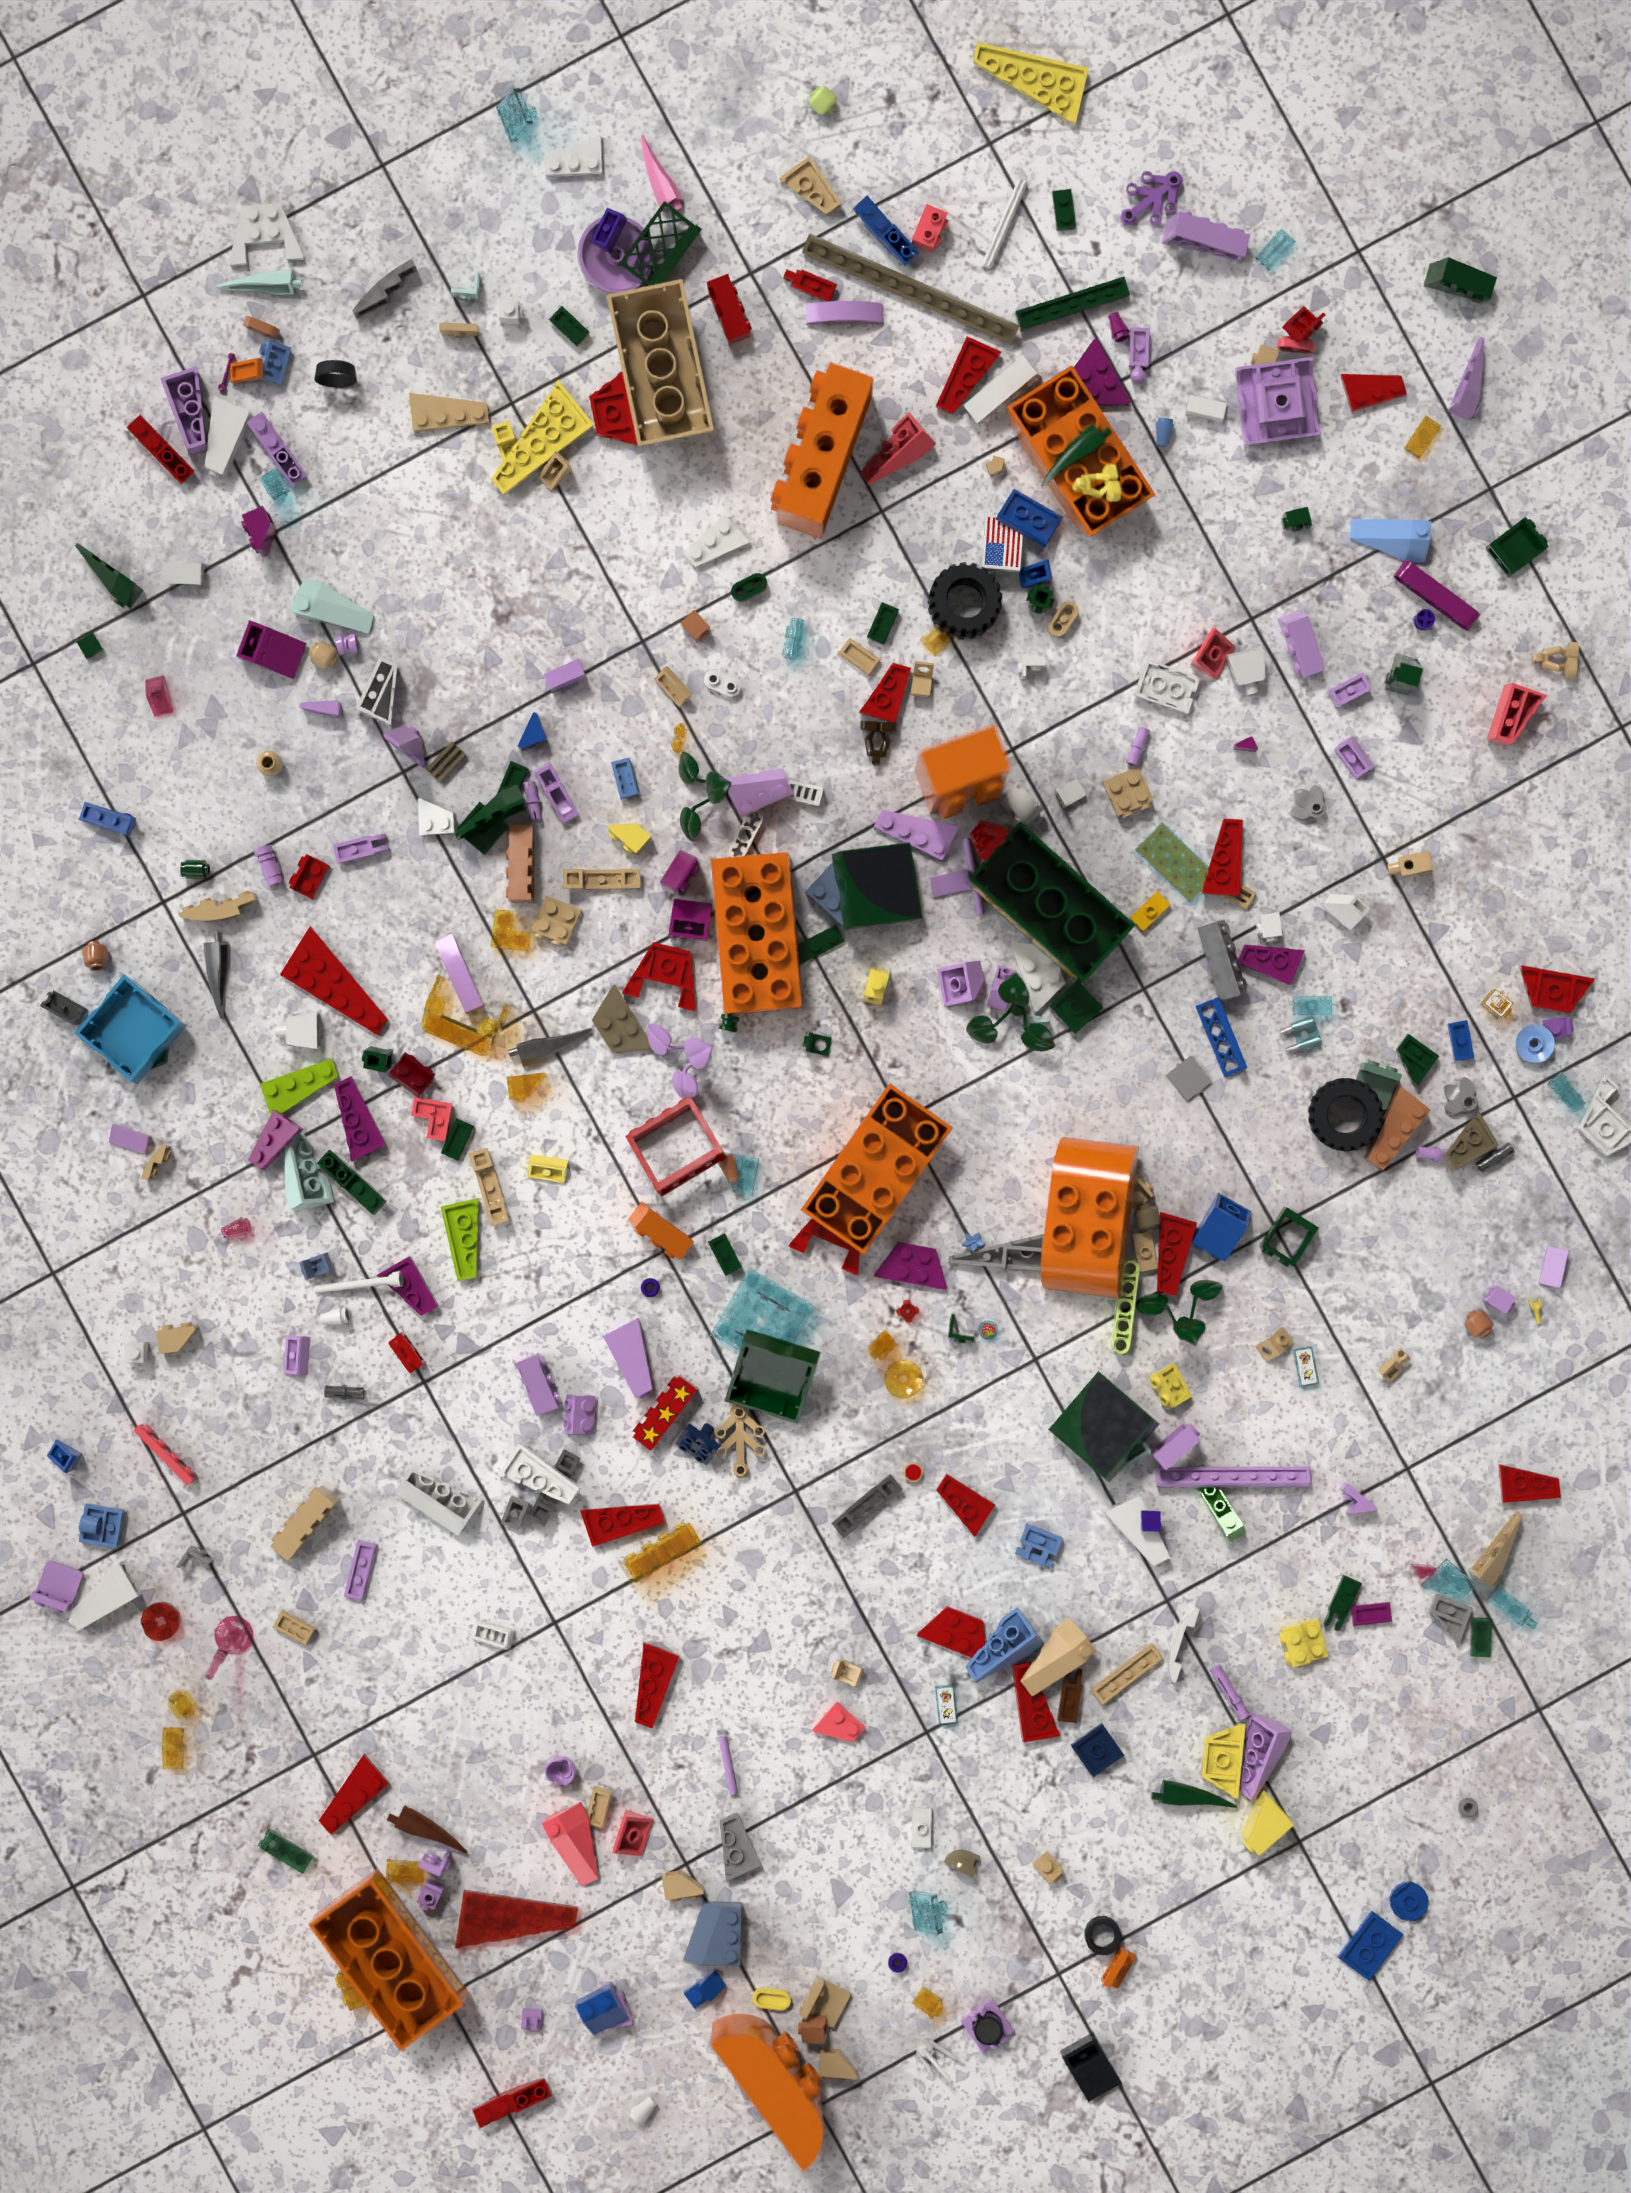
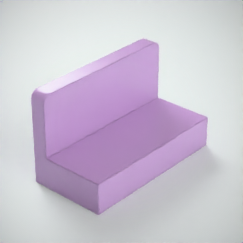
M579 659L544 673L551 692L586 678Z

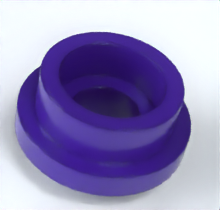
M647 1278L641 1284V1292L647 1297H654L660 1291V1284L654 1278ZM648 1284H652L654 1286L653 1291L647 1290Z
M893 1953L888 1959V1966L893 1972H902L907 1967V1958L902 1953ZM896 1959H900L901 1964L896 1965L894 1964V1961Z

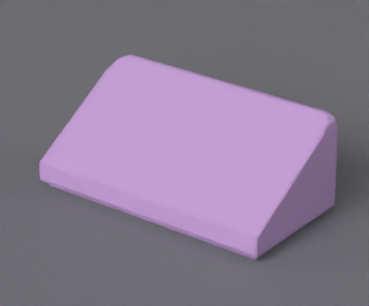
M1353 736L1334 749L1356 780L1375 767Z
M968 870L931 877L930 883L933 897L971 889L965 883L969 879Z
M112 1124L109 1143L146 1154L151 1136Z
M1547 1246L1539 1279L1540 1284L1561 1288L1569 1250Z
M286 1335L284 1374H308L310 1337Z

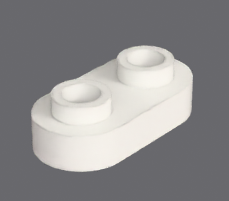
M710 670L704 676L706 687L730 698L736 697L740 693L741 686L739 681L717 670ZM712 676L717 677V681L714 683L710 681ZM729 684H734L735 688L733 690H729L727 686Z

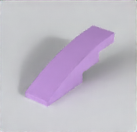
M453 934L435 941L465 1013L468 1014L484 1007Z

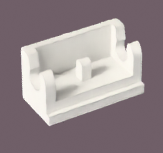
M162 562V583L202 585V582H204L205 563Z

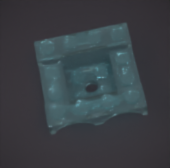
M748 1268L710 1335L729 1344L738 1351L741 1349L746 1329L795 1343L816 1306L753 1269ZM766 1316L768 1324L765 1327L759 1326L757 1323L758 1317Z

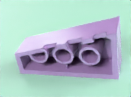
M1181 211L1167 220L1162 243L1169 244V241L1178 242V247L1194 246L1199 252L1208 253L1214 251L1213 255L1239 261L1246 255L1250 234L1244 233L1245 231L1242 229H1231L1224 223L1210 222L1209 218H1198L1192 216L1191 212Z

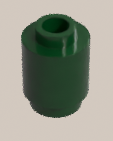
M186 860L181 862L180 873L186 879H206L207 875L210 874V865L207 864L206 860Z

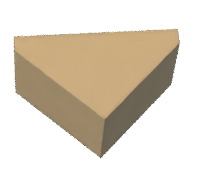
M556 451L538 478L550 490H553L572 471L571 465Z

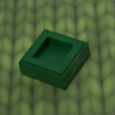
M93 632L76 642L86 659L104 650Z

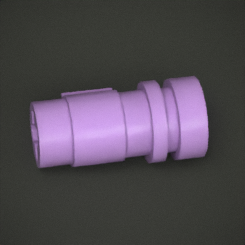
M272 845L254 850L255 857H258L257 862L262 867L261 869L268 886L283 882L279 863L275 861V853H272L274 851Z

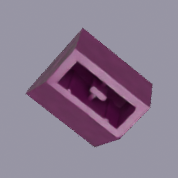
M260 506L242 514L244 521L241 524L245 532L251 536L249 542L253 550L257 554L260 553L263 557H266L277 530L269 512L263 506Z
M674 899L669 937L707 942L712 903Z

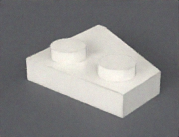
M418 798L419 835H439L457 832L456 813L425 799Z

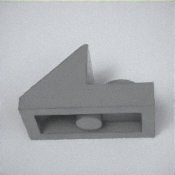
M511 1495L500 1524L518 1531L530 1503Z

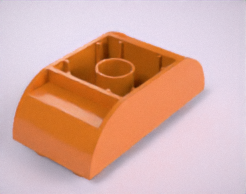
M1072 365L1007 406V413L1014 431L1043 478L1046 477L1067 446L1091 423L1094 424L1100 433L1107 427L1113 432L1106 438L1107 442L1101 445L1095 452L1070 465L1047 483L1068 517L1085 536H1093L1156 495ZM1107 464L1116 465L1117 481H1119L1121 498L1118 502H1108L1105 494L1098 499L1083 494L1082 491L1075 492L1073 490V483H1075L1077 478H1081L1082 475L1102 473L1104 466ZM1103 480L1090 483L1091 487L1098 491L1105 487Z
M889 1083L801 1208V1211L859 1252L865 1254L953 1127Z

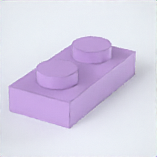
M1361 673L1330 689L1328 692L1338 708L1369 692L1372 688L1364 673Z

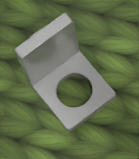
M190 1546L176 1567L180 1568L190 1554L206 1565L211 1564L213 1559L207 1556L208 1553L204 1549Z

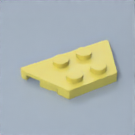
M1240 1723L1204 1738L1201 1777L1236 1799L1239 1796L1245 1723Z

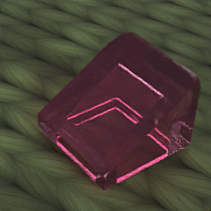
M1410 1564L1416 1577L1419 1579L1437 1571L1432 1565Z

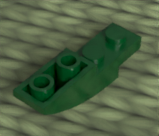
M329 1149L317 1162L343 1189H346L372 1215L375 1216L387 1202L369 1182L332 1150Z

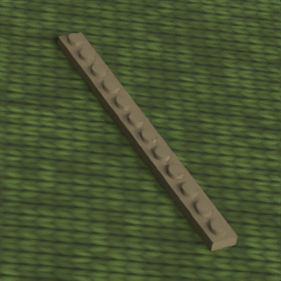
M813 234L808 235L802 251L803 254L1012 345L1020 325Z

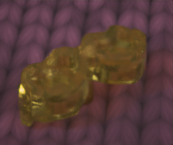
M682 723L674 729L677 739L671 743V747L675 753L682 751V739L685 737L684 732L686 731V727Z

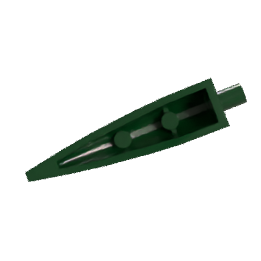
M1093 423L1085 428L1058 457L1041 486L1043 487L1070 465L1092 454L1101 445L1106 443V438L1113 433L1109 427L1101 433Z
M1163 1780L1160 1793H1151V1800H1158L1159 1803L1178 1806L1217 1805L1237 1808V1805L1211 1792L1174 1781Z

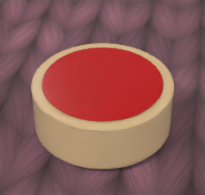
M912 1462L904 1467L903 1474L908 1481L916 1482L921 1479L923 1470L919 1464Z

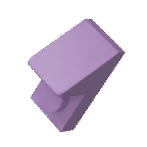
M1344 1482L1340 1488L1344 1491L1342 1495L1350 1501L1355 1499L1346 1510V1513L1355 1514L1377 1510V1506L1349 1484Z

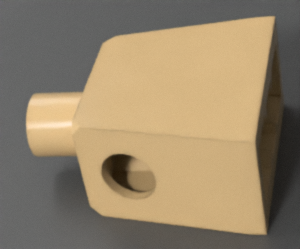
M1429 851L1398 857V862L1387 864L1389 875L1401 873V877L1431 872L1433 870ZM1411 862L1413 868L1406 869L1404 864Z

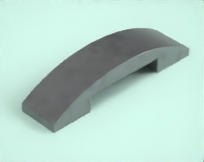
M563 1449L554 1468L570 1479L581 1458ZM541 1492L527 1518L545 1526L558 1500Z
M891 1474L847 1508L831 1524L845 1538L860 1523L899 1493L902 1487Z

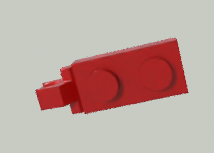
M786 269L783 276L784 280L791 282V287L825 302L831 301L837 287L836 283L805 270H797L795 273Z

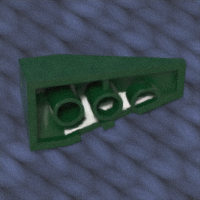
M509 784L503 787L501 792L455 833L457 841L527 809L526 801L517 784L514 786Z

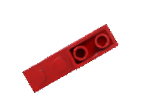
M141 415L126 427L180 484L185 482L195 472Z
M541 2078L491 2097L489 2101L472 2108L479 2128H482L513 2112L518 2113L552 2095L545 2078Z

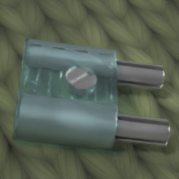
M1313 1016L1290 1023V1026L1279 1030V1032L1292 1029L1280 1033V1035L1283 1036L1293 1032L1297 1043L1285 1048V1050L1295 1048L1287 1051V1054L1298 1050L1302 1052L1322 1045Z

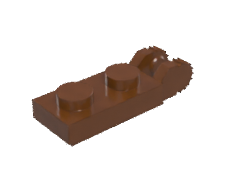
M1080 1668L1076 1671V1683L1069 1682L1071 1672L1064 1676L1057 1715L1058 1721L1077 1723L1083 1672Z

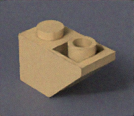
M192 1322L181 1323V1327L173 1328V1325L161 1326L162 1330L156 1331L159 1354L183 1350L199 1329L198 1325L192 1326Z
M682 1870L662 1874L665 1900L677 1902L682 1900L683 1897L696 1899L704 1894V1886Z
M820 2048L819 2076L825 2080H833L834 2078H841V2080L847 2082L853 2081V2079L857 2080V2069L840 2049Z

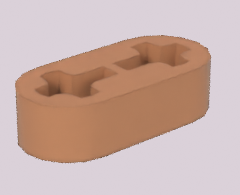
M246 316L243 323L244 327L275 340L280 332L275 326L251 316Z

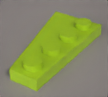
M331 1058L260 1083L270 1115L273 1110L283 1114L338 1078L339 1074L335 1062Z
M479 1198L440 1206L457 1281L477 1277Z

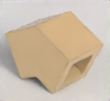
M993 456L992 461L986 463L989 476L1001 473L1005 461L1004 458Z

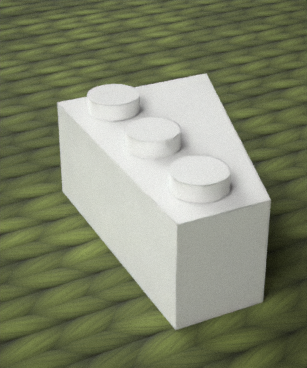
M381 656L379 657L355 709L388 726H391L397 673L396 663Z

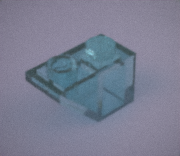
M276 468L259 477L265 490L274 501H280L288 496L287 493L290 492V489Z

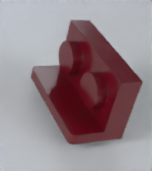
M404 1052L388 1076L419 1098L432 1083L435 1073L429 1067L418 1062L413 1055Z

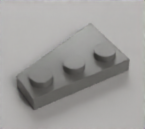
M738 1812L720 1819L725 1878L727 1882L760 1867L761 1863Z

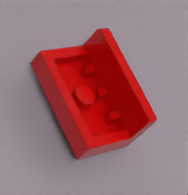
M1303 306L1282 328L1299 343L1304 338L1308 340L1323 325L1322 319L1326 314L1323 312L1317 318Z

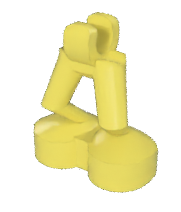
M1115 464L1104 466L1102 473L1082 475L1072 485L1075 492L1082 491L1083 494L1098 499L1105 494L1108 502H1118L1121 498L1119 481H1117L1118 474ZM1103 480L1105 487L1098 491L1092 488L1090 483Z

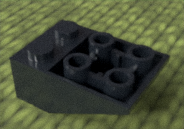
M1094 2032L1060 2050L1064 2062L1088 2102L1122 2084Z

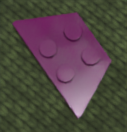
M1097 338L1093 339L1074 366V369L1097 405H1129L1131 402Z
M897 1242L874 1273V1277L947 1290L935 1248Z

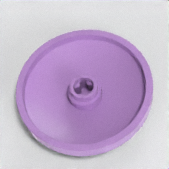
M602 217L591 223L579 240L577 258L580 270L592 286L605 293L613 294L636 289L643 283L619 264L644 229L639 223L626 217L627 222L611 253L602 250L590 242ZM642 240L638 243L639 252L650 251L648 240ZM650 254L640 255L641 266L652 265ZM637 255L629 256L625 262L631 267H637ZM652 267L642 269L644 278H648Z

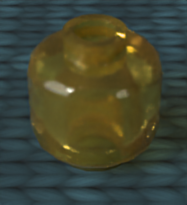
M177 1690L169 1696L168 1709L177 1719H188L195 1713L196 1701L188 1691Z

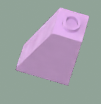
M636 1318L604 1335L603 1338L634 1397L640 1396L642 1399L651 1394L650 1390L653 1389L640 1320Z

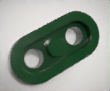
M755 573L740 580L731 588L733 599L738 602H744L764 592L767 588V579L763 574ZM756 581H760L761 586L756 587L754 583ZM740 589L744 590L742 596L737 594V591Z

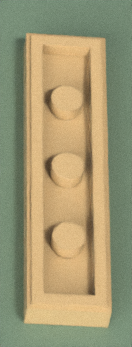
M1150 1643L1092 1687L1091 1691L1100 1703L1104 1705L1164 1658L1154 1645Z

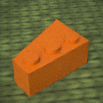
M642 1201L628 1219L635 1226L636 1229L634 1231L642 1237L646 1235L651 1238L649 1242L657 1248L662 1246L666 1249L664 1253L672 1259L677 1257L681 1260L694 1243L689 1236L661 1217L660 1214L654 1212Z

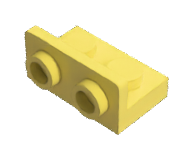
M1171 1363L1148 1376L1152 1387L1160 1397L1161 1404L1166 1409L1176 1407L1192 1397L1175 1363Z

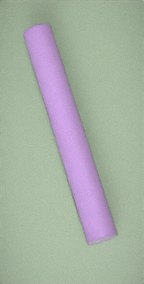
M720 1736L719 1742L729 1793L736 1794L737 1789L726 1736Z

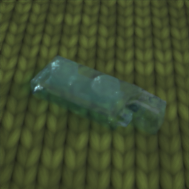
M1500 1585L1488 1597L1487 1601L1516 1624L1523 1626L1525 1623L1532 1629L1537 1626L1538 1623L1530 1618L1532 1615L1530 1609Z

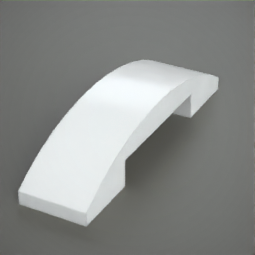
M1197 1606L1191 1607L1184 1614L1171 1637L1168 1650V1672L1171 1681L1174 1683L1177 1682L1182 1666L1180 1661L1176 1660L1186 1626L1193 1628L1195 1626L1200 1611Z

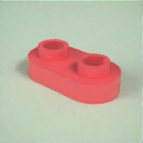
M1282 336V339L1277 341V349L1281 351L1302 354L1315 353L1316 344L1311 339L1306 340L1304 338L1298 343L1291 336Z

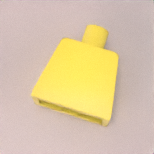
M871 966L863 1002L881 1006L890 974L889 970Z

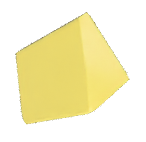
M532 1154L528 1163L527 1178L565 1183L568 1160Z

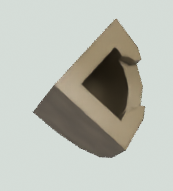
M960 1849L948 1854L944 1862L955 1870L973 1878L976 1871L975 1866L980 1856Z

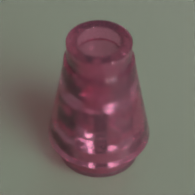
M242 1217L221 1227V1233L224 1238L247 1236L252 1231L248 1218Z

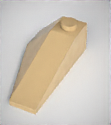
M1069 1617L1052 1631L1050 1639L1041 1648V1653L1032 1662L1021 1679V1683L1031 1696H1034L1078 1668L1097 1653L1089 1639Z

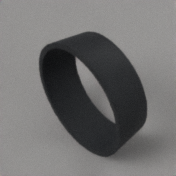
M342 360L322 361L316 365L314 380L322 386L331 388L352 386L357 382L355 366Z

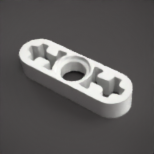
M756 810L746 815L729 848L730 857H734L732 850L737 849L739 843H736L737 840L747 844L746 848L742 846L740 850L743 853L741 856H746L763 823L761 811ZM757 813L759 814L758 818L760 821L754 822L753 827H756L754 831L751 827L745 826V824L748 823L750 825L752 821L750 815ZM743 830H749L752 834V837L747 841L740 837Z

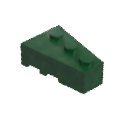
M1447 257L1429 264L1423 286L1468 298L1475 303H1483L1491 299L1497 277Z

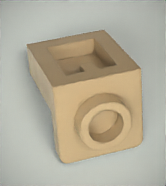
M1047 1851L1032 1863L1049 1884L1052 1882L1056 1883L1063 1876L1062 1866Z

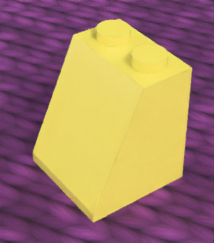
M1263 1788L1256 1798L1241 1833L1244 1837L1242 1841L1252 1854L1256 1852L1259 1856L1294 1826L1290 1818Z

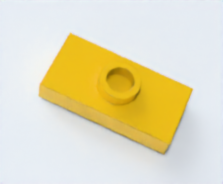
M1157 891L1130 919L1143 932L1171 904Z

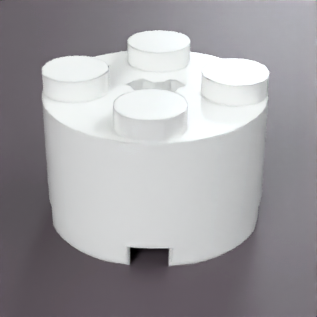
M1016 782L1001 797L1003 801L1000 804L1008 812L1013 810L1016 813L1014 818L1018 822L1021 821L1023 824L1028 825L1043 808L1041 806L1037 808L1038 803L1023 787L1018 789L1020 784Z

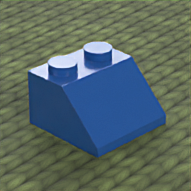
M612 1983L576 2000L575 2008L583 2024L593 2036L628 2019V2015Z

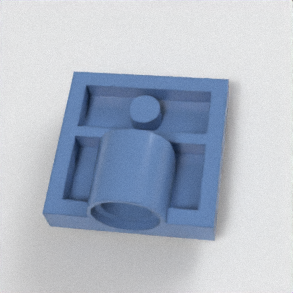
M86 1503L79 1523L80 1535L78 1542L118 1548L124 1509Z

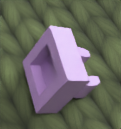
M523 2008L521 2029L541 2030L542 2009Z

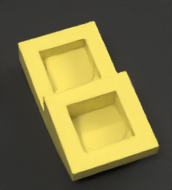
M509 420L491 426L503 461L510 453L514 444L517 443Z

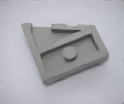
M1435 1594L1429 1612L1460 1643L1473 1608Z

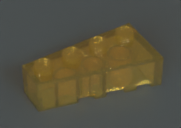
M681 1522L673 1527L674 1531L670 1533L664 1532L657 1537V1541L653 1543L650 1541L643 1545L640 1551L632 1552L625 1556V1559L619 1562V1565L629 1582H639L702 1543L691 1523L684 1524V1522Z

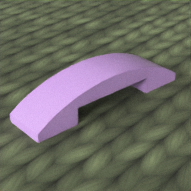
M828 301L806 304V324H825V322L883 323L882 303Z

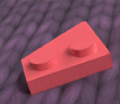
M836 1701L812 1730L815 1733L854 1742L866 1726Z

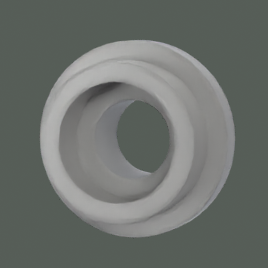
M1466 1797L1459 1802L1458 1809L1463 1816L1472 1817L1477 1813L1478 1805L1474 1799ZM1466 1804L1471 1805L1469 1810H1465Z

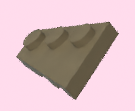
M1480 1112L1475 1114L1442 1155L1451 1172L1456 1171L1499 1146Z

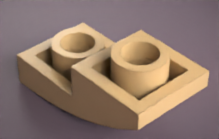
M162 1145L152 1155L143 1171L141 1179L150 1181L153 1177L157 1176L159 1169L157 1163L165 1164L170 1159L171 1150H169V1145Z

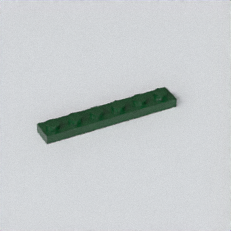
M1121 277L1017 310L1015 315L1018 325H1020V331L1129 297L1130 292L1125 277Z

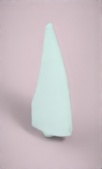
M293 269L276 270L231 280L218 285L217 289L251 291L272 295H293L295 288L303 287L302 279L295 280Z

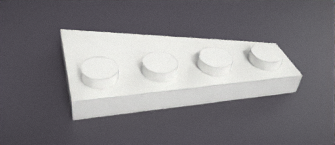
M522 1443L518 1444L498 1474L567 1504H571L581 1490L580 1486Z

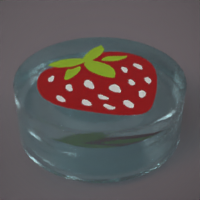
M985 1320L979 1325L978 1331L982 1338L989 1340L997 1335L998 1327L993 1321Z

